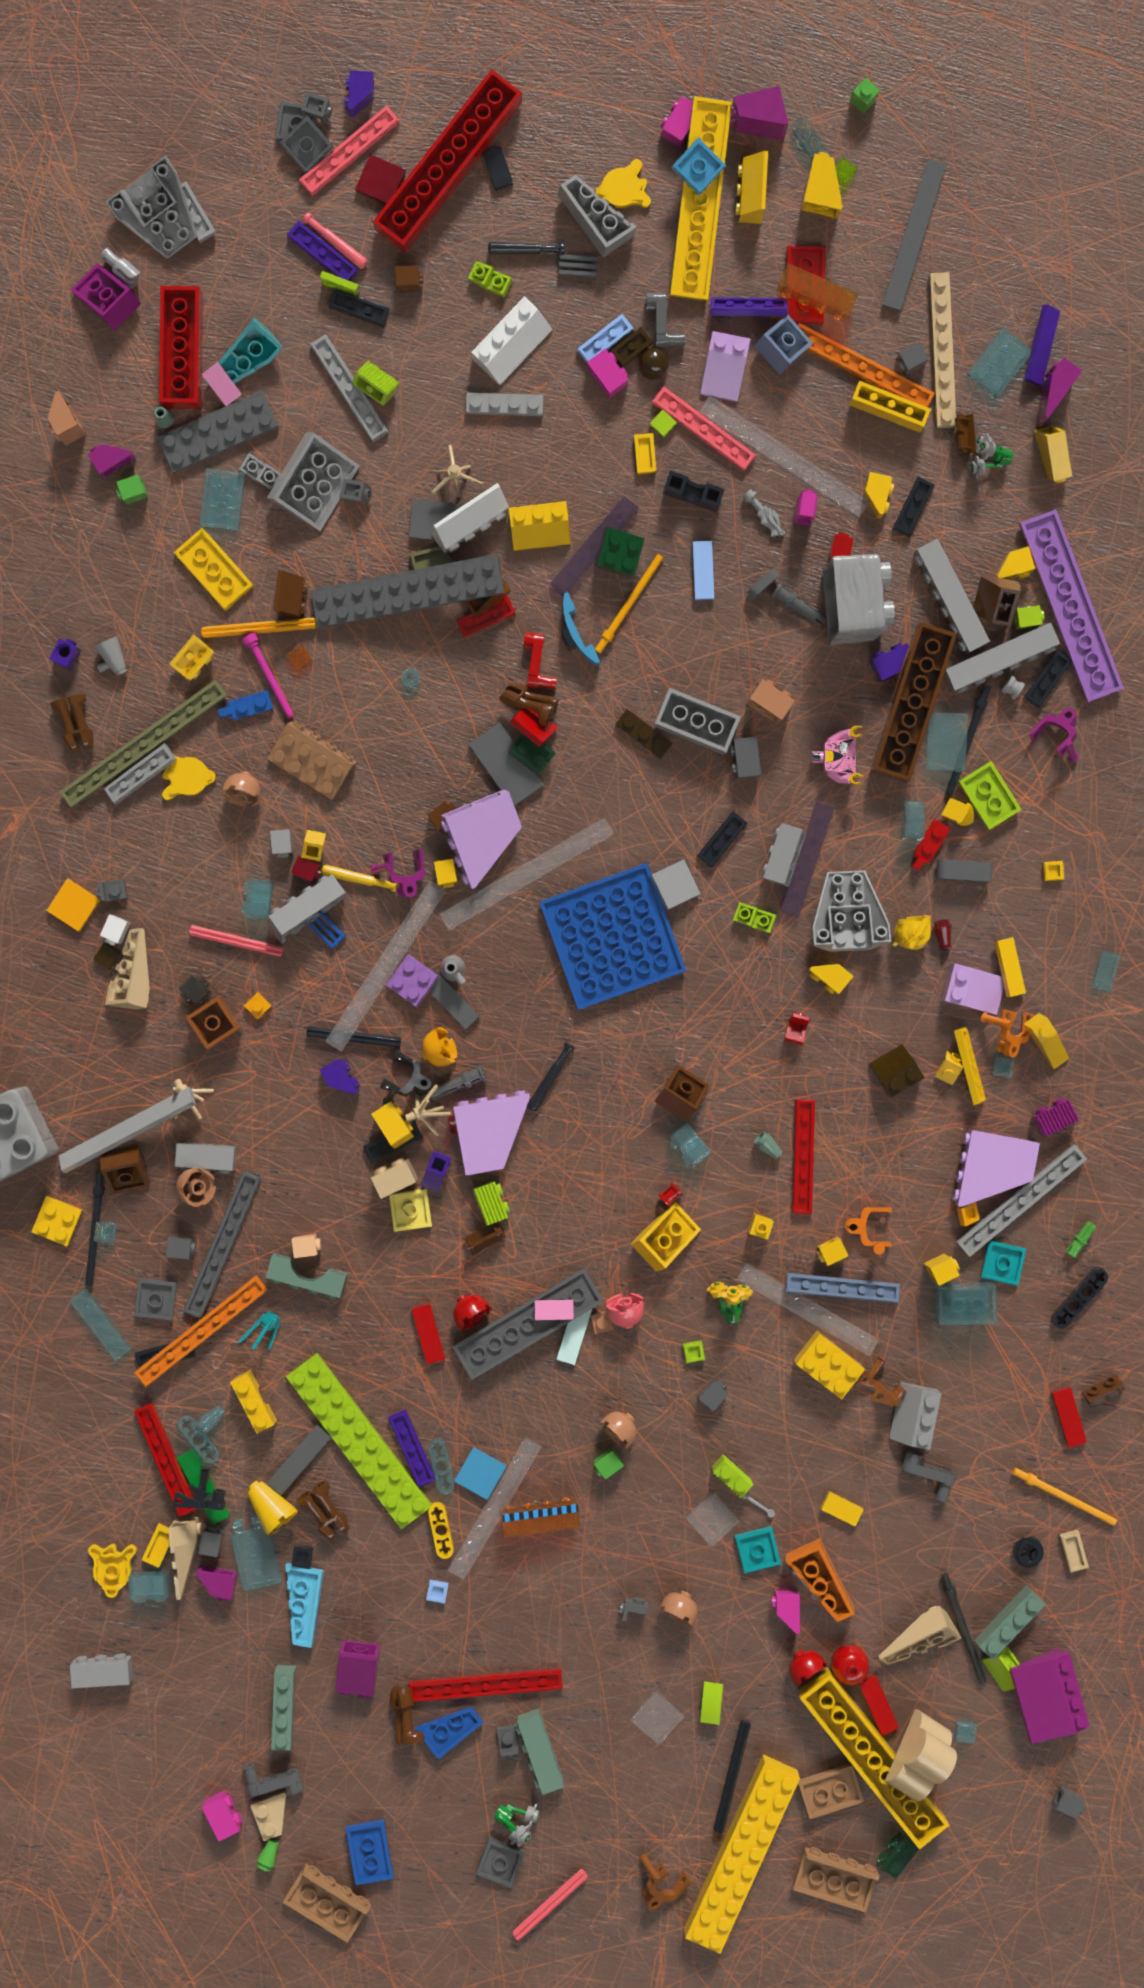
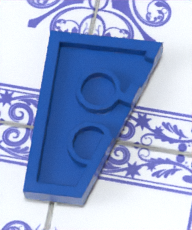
M470 1706L415 1727V1730L424 1733V1742L437 1759H440L483 1724L484 1721L476 1710Z

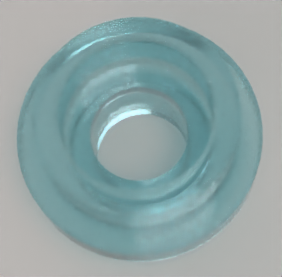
M407 668L401 674V681L407 687H415L420 682V674L414 668ZM409 674L414 675V679L411 681L407 679Z

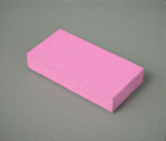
M218 362L202 373L225 406L242 395Z
M574 1300L535 1301V1320L574 1319Z

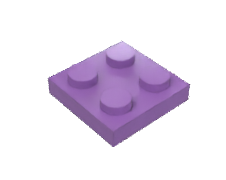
M407 954L386 985L418 1008L440 976Z

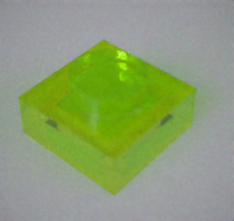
M844 157L835 166L837 179L845 186L858 170L854 164Z

